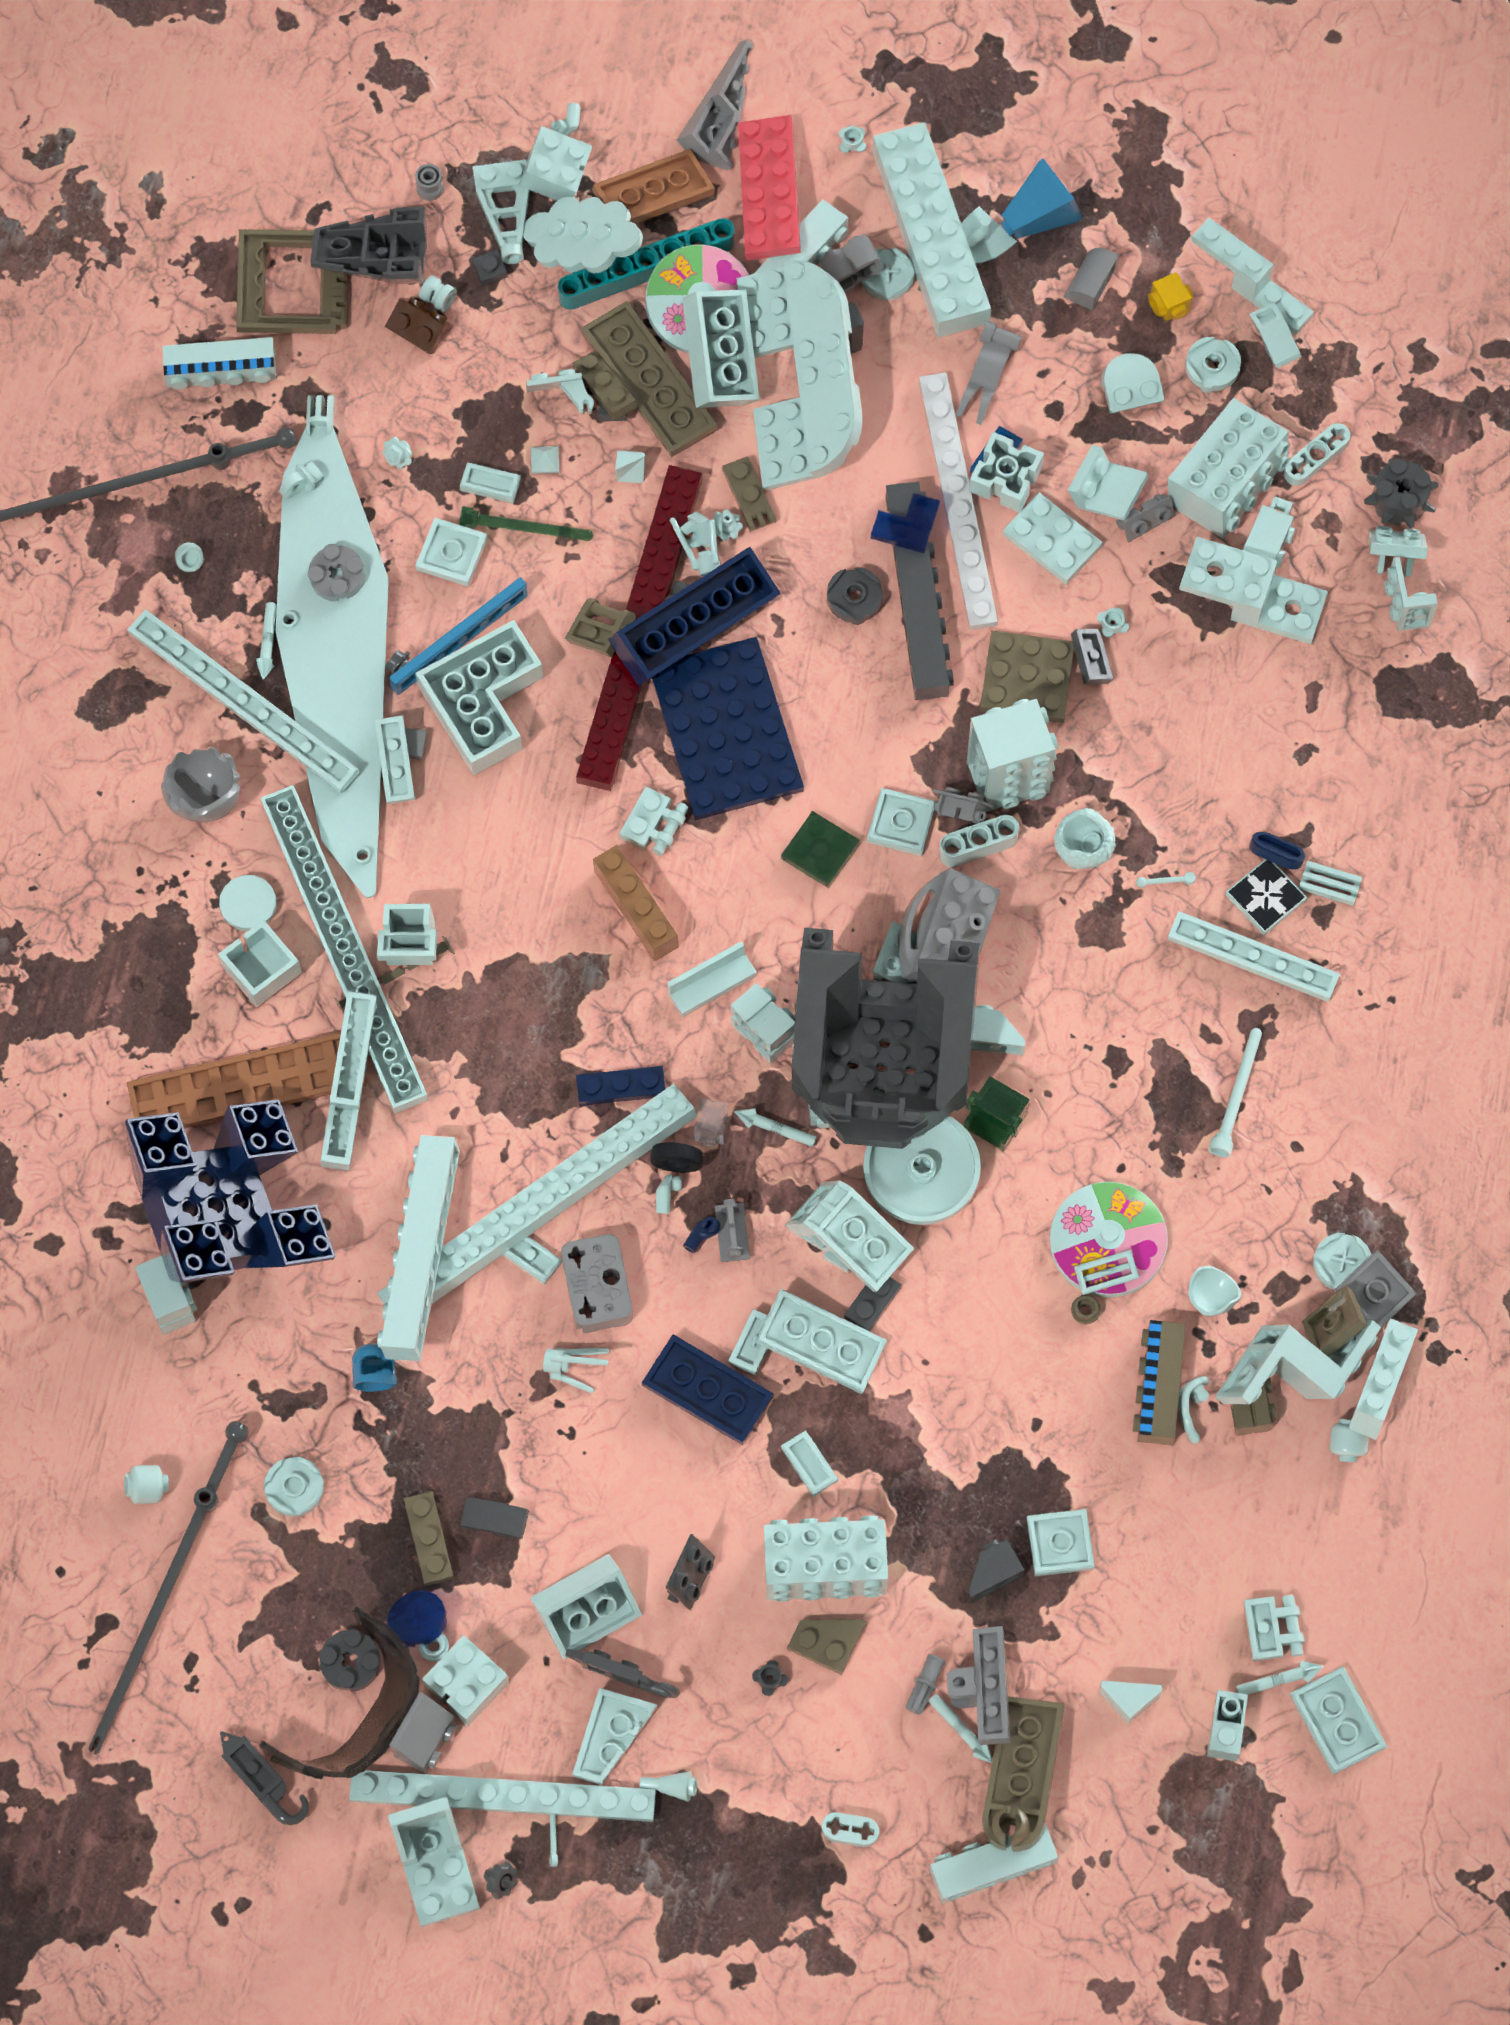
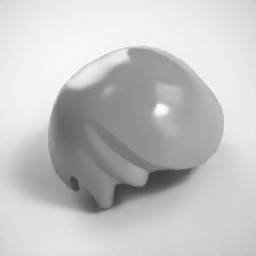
M209 747L206 750L194 749L191 754L178 752L172 762L166 766L163 783L161 784L162 795L169 809L177 816L192 822L208 823L228 815L236 805L240 793V786L238 784L240 775L236 772V765L230 754L222 753L223 755H221L214 747Z

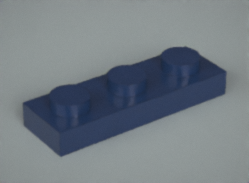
M663 1066L576 1075L579 1106L654 1098L665 1090Z

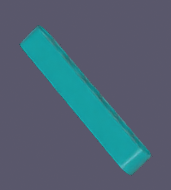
M725 218L716 219L641 247L630 256L616 257L612 265L603 272L591 273L584 268L565 275L558 282L559 303L566 309H577L649 281L655 267L668 253L685 246L700 243L729 252L735 245L734 224ZM719 234H726V235H728V236H727V237H724V238H721V237H718L717 235H719ZM644 262H650V263H652V264L649 265V266H643V265H642V263H644ZM620 271L626 272L625 275H617L616 273ZM593 281H600V282H601V283L598 284V285H593V284H591V282H593ZM568 290L576 291L574 294L565 293Z

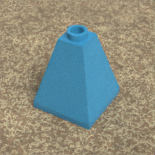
M1043 158L1034 167L1003 212L1002 217L1004 221L1000 224L1009 237L1014 234L1019 239L1078 222L1082 219L1074 197Z

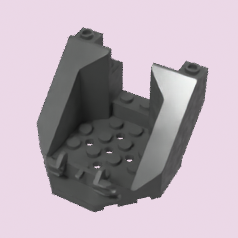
M804 928L800 953L792 1054V1090L798 1097L801 1096L810 1105V1109L824 1124L827 1123L836 1132V1136L844 1144L903 1149L911 1143V1139L922 1132H928L940 1124L945 1116L954 1110L959 1111L966 1106L972 1055L980 943L950 940L948 960L918 958L917 984L862 980V953L833 950V930ZM887 1042L890 1043V1046L883 1048L879 1044ZM854 1063L857 1064L858 1067L856 1069H850L848 1067V1064ZM879 1066H885L887 1067V1070L884 1072H880L876 1068ZM915 1069L916 1073L908 1074L906 1070ZM881 1090L884 1091V1094L877 1096L873 1092Z

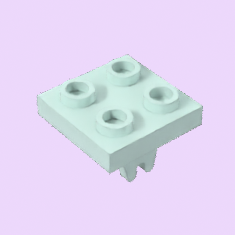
M1377 526L1376 529H1369L1368 545L1370 554L1378 555L1377 574H1383L1385 556L1406 557L1405 576L1411 577L1414 558H1427L1428 547L1425 534H1420L1419 530L1404 529V532L1392 531V528L1387 526Z

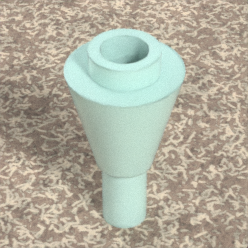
M691 1771L662 1776L660 1778L641 1777L640 1788L656 1789L661 1793L689 1802L691 1796L696 1795L697 1778L692 1777Z

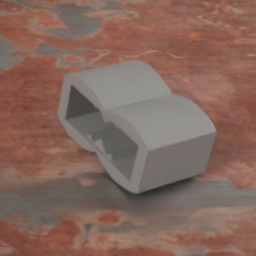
M866 234L851 238L843 248L827 252L819 261L821 268L836 279L844 293L856 287L861 281L874 277L885 268L873 243Z

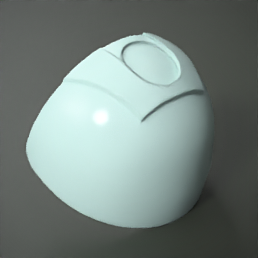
M1202 1266L1193 1273L1190 1279L1188 1295L1190 1302L1201 1314L1212 1317L1231 1310L1241 1298V1290L1237 1283L1225 1272L1215 1267Z

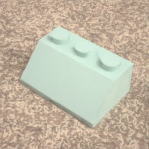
M609 1554L530 1597L544 1627L563 1659L567 1658L565 1656L567 1649L580 1651L642 1616L620 1568Z

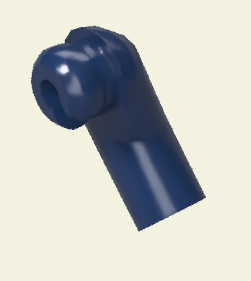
M708 1216L697 1222L684 1242L683 1247L687 1251L695 1253L702 1241L717 1235L720 1230L719 1220Z

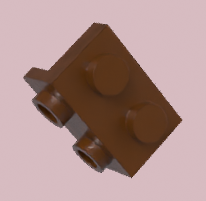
M411 296L410 299L399 298L385 327L428 354H434L445 331L451 330L453 324L447 321L448 317L437 310L431 312L424 308L425 303L414 296Z

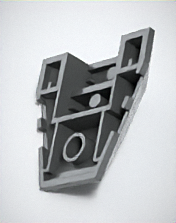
M425 206L399 207L390 209V214L374 218V215L370 214L364 216L365 221L349 224L347 220L315 228L310 260L311 267L392 284L413 285L424 283L427 256Z

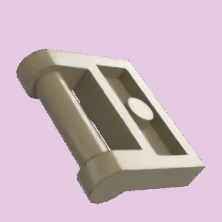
M589 598L583 604L565 639L570 644L612 657L615 650L607 639L636 620L635 613L628 610L619 611L601 605L598 600ZM599 615L616 622L612 626L591 618L592 616Z

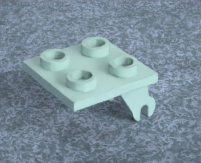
M575 369L559 371V375L554 377H548L547 373L531 375V380L526 381L527 393L561 388L577 407L579 413L583 414V404L588 405L589 413L593 410L594 400L591 396L587 395L582 381V374L575 373Z

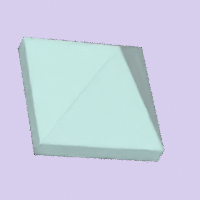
M559 446L531 447V473H559Z

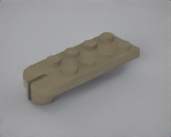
M1008 1696L1010 1743L995 1744L982 1816L983 1830L987 1840L1001 1850L1006 1851L1010 1825L1016 1826L1010 1841L1013 1852L1030 1849L1042 1837L1065 1709L1064 1703Z

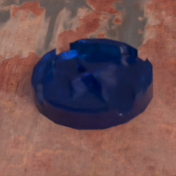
M414 1591L403 1595L393 1604L388 1613L387 1624L389 1631L399 1644L407 1647L430 1644L442 1634L446 1627V1607L436 1594L428 1591Z

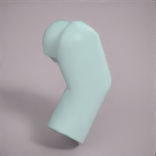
M569 103L567 105L566 118L564 120L559 119L558 122L554 121L551 124V130L566 136L577 130L580 119V105Z
M669 1174L664 1177L656 1190L655 1213L670 1214L671 1191H680L682 1189L681 1176Z

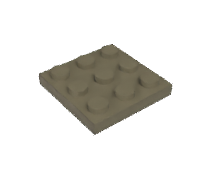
M991 630L980 712L986 713V711L995 707L1007 708L1022 699H1028L1029 701L1037 699L1040 708L1044 707L1046 709L1049 721L1064 723L1074 653L1073 641Z

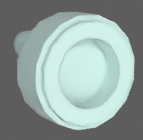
M184 543L175 552L176 563L185 572L196 571L203 564L202 550L194 543Z

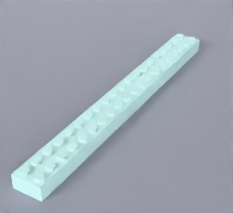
M294 785L261 797L262 806L345 999H347L348 991L377 995L368 1053L394 1114L428 1101L425 1088Z
M672 1084L445 1244L441 1250L431 1305L647 1153L655 1144L661 1143L695 1119L697 1114L693 1105ZM387 1285L377 1292L383 1305L389 1302L390 1294L388 1293Z

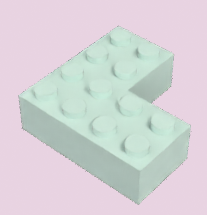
M514 620L416 672L418 688L473 776L523 749L521 735L500 701L544 677L542 663Z

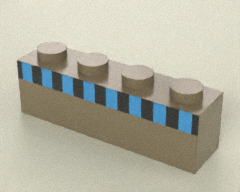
M1150 1320L1148 1329L1142 1330L1141 1346L1146 1347L1145 1357H1140L1138 1375L1144 1376L1143 1386L1137 1385L1135 1403L1141 1404L1140 1415L1134 1414L1133 1432H1138L1137 1442L1173 1446L1176 1433L1186 1324Z

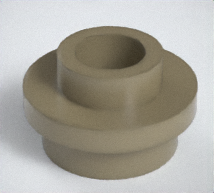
M1090 1295L1077 1297L1071 1306L1073 1318L1081 1324L1095 1322L1101 1311L1097 1299ZM1083 1306H1087L1091 1309V1313L1084 1315L1080 1309Z

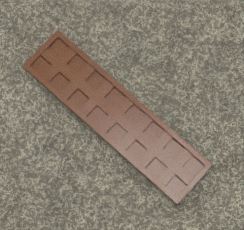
M341 1032L128 1081L127 1087L134 1118L179 1112L185 1129L223 1120L226 1109L232 1105L280 1100L281 1105L284 1106L331 1095ZM364 1076L363 1087H366L367 1085Z

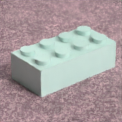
M746 290L696 291L682 298L695 407L746 406L759 400Z

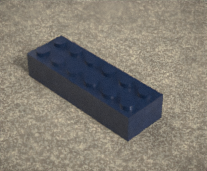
M748 547L623 627L607 640L639 687L772 601L781 592L752 548Z

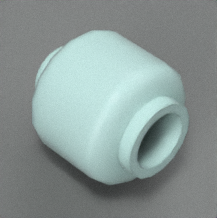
M1339 1419V1423L1331 1427L1329 1449L1331 1453L1339 1455V1461L1357 1462V1456H1365L1368 1453L1369 1437L1348 1429L1351 1420Z
M136 1465L130 1469L129 1473L124 1475L125 1497H130L134 1504L158 1503L161 1501L163 1493H168V1475H163L158 1465Z

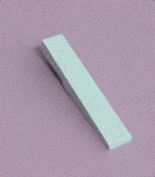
M350 991L347 993L320 1160L321 1167L350 1171L377 995Z

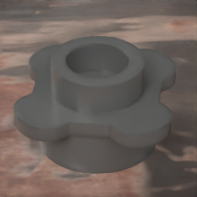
M397 650L385 666L392 673L391 675L410 662V652L403 653Z
M769 1660L760 1670L756 1669L752 1673L753 1681L759 1683L765 1696L773 1695L775 1689L780 1686L784 1687L788 1683L787 1675L782 1674L778 1667V1662L775 1660ZM769 1675L773 1677L771 1681L767 1679Z

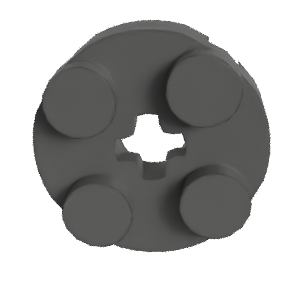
M855 567V570L846 571L844 569L837 572L829 581L827 605L831 612L839 619L851 622L854 625H860L879 611L882 604V589L879 579L871 571ZM857 590L860 591V599H849V591L853 593Z
M356 1629L341 1631L331 1636L325 1642L319 1654L321 1672L326 1681L336 1689L362 1690L369 1686L378 1674L380 1666L379 1650L375 1642L368 1635ZM346 1654L358 1656L355 1659L357 1664L355 1667L352 1668L350 1665L344 1667L342 1665Z

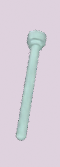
M1254 1028L1250 1032L1220 1132L1211 1138L1208 1151L1213 1155L1224 1158L1231 1156L1234 1146L1231 1133L1262 1036L1259 1028Z

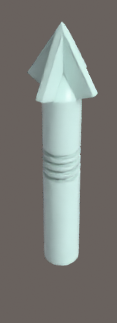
M273 602L266 603L260 658L256 659L262 679L274 667L271 656L277 604Z
M756 1108L734 1111L748 1128L755 1125L768 1131H775L777 1134L780 1133L784 1137L805 1145L814 1146L817 1136L759 1115L756 1112Z
M1301 1661L1298 1668L1281 1672V1674L1278 1673V1675L1275 1674V1676L1272 1675V1677L1268 1676L1237 1685L1236 1689L1240 1694L1250 1695L1300 1679H1304L1309 1683L1324 1666Z
M937 1693L933 1695L928 1702L973 1750V1757L992 1763L993 1758L989 1746L980 1745L978 1737L967 1728L968 1726Z

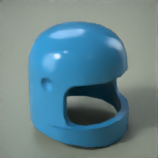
M377 1343L364 1344L355 1350L352 1356L354 1389L364 1392H375L397 1386L395 1360L386 1359Z

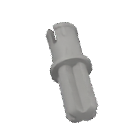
M928 1654L919 1677H915L914 1682L916 1684L906 1704V1709L911 1713L921 1715L931 1692L936 1691L935 1683L946 1663L942 1658Z

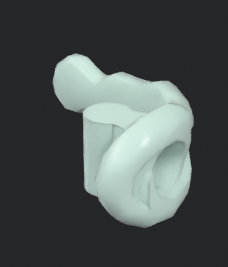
M1200 1376L1189 1381L1179 1391L1178 1413L1183 1429L1192 1444L1199 1443L1200 1437L1194 1429L1190 1417L1189 1396L1192 1397V1401L1195 1404L1208 1400L1209 1393L1203 1387L1209 1384V1378L1206 1376Z

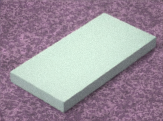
M780 1289L755 1343L862 1394L887 1340Z

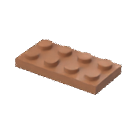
M691 149L595 183L593 184V193L603 204L612 201L623 203L630 212V222L637 224L714 195L715 187Z

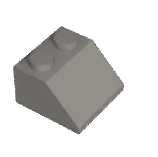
M420 1692L390 1743L393 1756L426 1774L429 1767L434 1769L442 1755L439 1749L444 1741L449 1742L457 1729V1726L454 1725L456 1722L454 1715Z

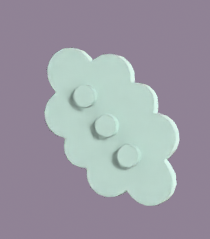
M572 196L563 197L553 204L549 213L542 212L532 215L525 222L523 230L524 239L530 246L535 247V258L543 267L554 268L561 265L567 272H576L584 267L591 273L603 272L612 265L616 257H627L634 254L643 241L641 230L635 223L630 222V212L623 203L612 201L603 204L596 197H589L582 202H579L577 198Z

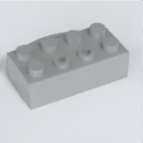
M948 868L923 885L909 903L900 927L898 951L903 979L917 984L918 958L948 960L950 940L980 943V955L1001 890L952 868ZM928 891H932L928 905L920 919L917 938L912 949L911 929L914 915L923 897Z

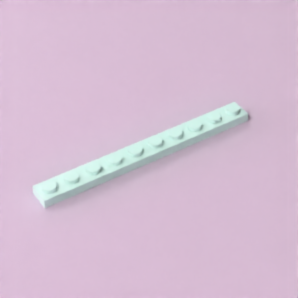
M145 609L127 629L131 636L341 794L360 773L356 766Z
M352 1769L349 1800L350 1802L418 1806L447 1797L451 1809L541 1815L554 1814L556 1816L654 1822L656 1789Z

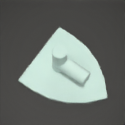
M977 207L961 223L975 264L997 258L1017 243L1012 236L1009 237L1005 230L980 207Z

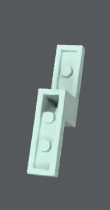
M1208 218L1192 235L1191 242L1234 272L1231 287L1234 291L1259 309L1274 302L1283 315L1290 332L1297 335L1313 317V310L1271 281L1273 263L1211 218Z

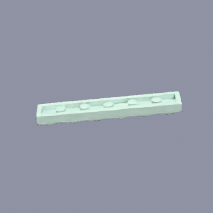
M1180 911L1177 913L1167 939L1326 1002L1330 1001L1340 976L1338 972Z

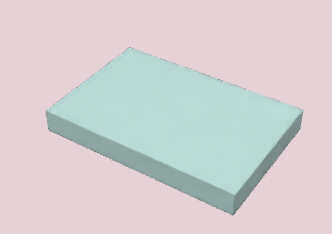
M1344 1666L1290 1693L1294 1705L1332 1775L1387 1748L1383 1737Z

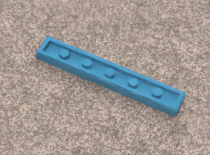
M519 577L389 677L391 689L397 695H400L417 682L416 672L457 651L528 596L527 583Z

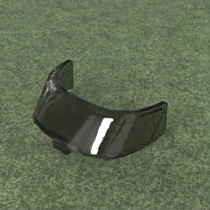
M358 1607L353 1609L355 1619L368 1631L383 1654L385 1681L377 1700L350 1739L334 1754L310 1761L293 1759L262 1740L259 1746L265 1755L271 1757L268 1761L316 1779H323L324 1776L351 1778L364 1772L388 1750L392 1739L418 1696L420 1678L417 1675L418 1669L410 1655L409 1648L386 1623L376 1620Z

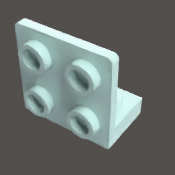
M1092 445L1070 484L1068 492L1078 509L1126 520L1148 479V474L1144 471L1110 463L1102 447Z
M1400 557L1393 558L1392 566L1387 570L1388 579L1384 581L1386 596H1391L1392 605L1389 607L1391 621H1396L1398 631L1431 627L1438 604L1436 593L1427 594L1419 592L1408 597Z

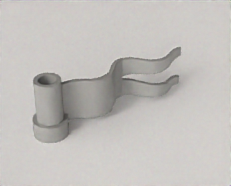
M986 321L979 340L984 345L977 358L970 381L964 391L955 416H962L973 395L982 387V397L976 424L982 425L1011 350L1017 352L1022 336L997 327L996 323Z

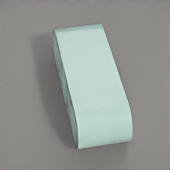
M1002 815L948 833L941 839L939 858L944 865L956 867L1010 849L1017 843L1019 823L1013 816ZM1007 828L1013 833L1005 836L999 830ZM980 837L983 838L986 841V843L978 845L975 844L972 840L974 838ZM953 846L958 848L959 852L951 854L945 849Z

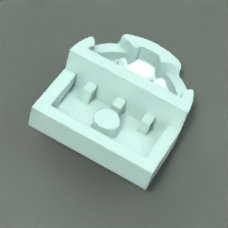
M1133 353L1119 355L1108 363L1102 373L1101 386L1105 391L1110 414L1165 401L1158 370L1151 360L1142 355Z

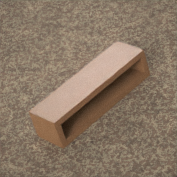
M615 845L593 858L595 874L654 962L679 947L678 934L619 846Z

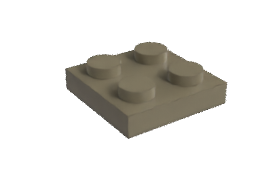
M1347 1285L1343 1286L1302 1321L1309 1341L1328 1357L1335 1354L1340 1347L1354 1336H1357L1367 1326L1355 1294Z

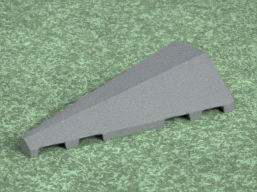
M748 39L739 42L677 138V141L685 150L691 149L698 161L724 170L732 169L734 164L731 161L732 149L736 148L737 140L734 139L735 129L738 122L741 121L746 91L743 81L744 75L749 73L750 67L746 64L748 52L753 49V45Z

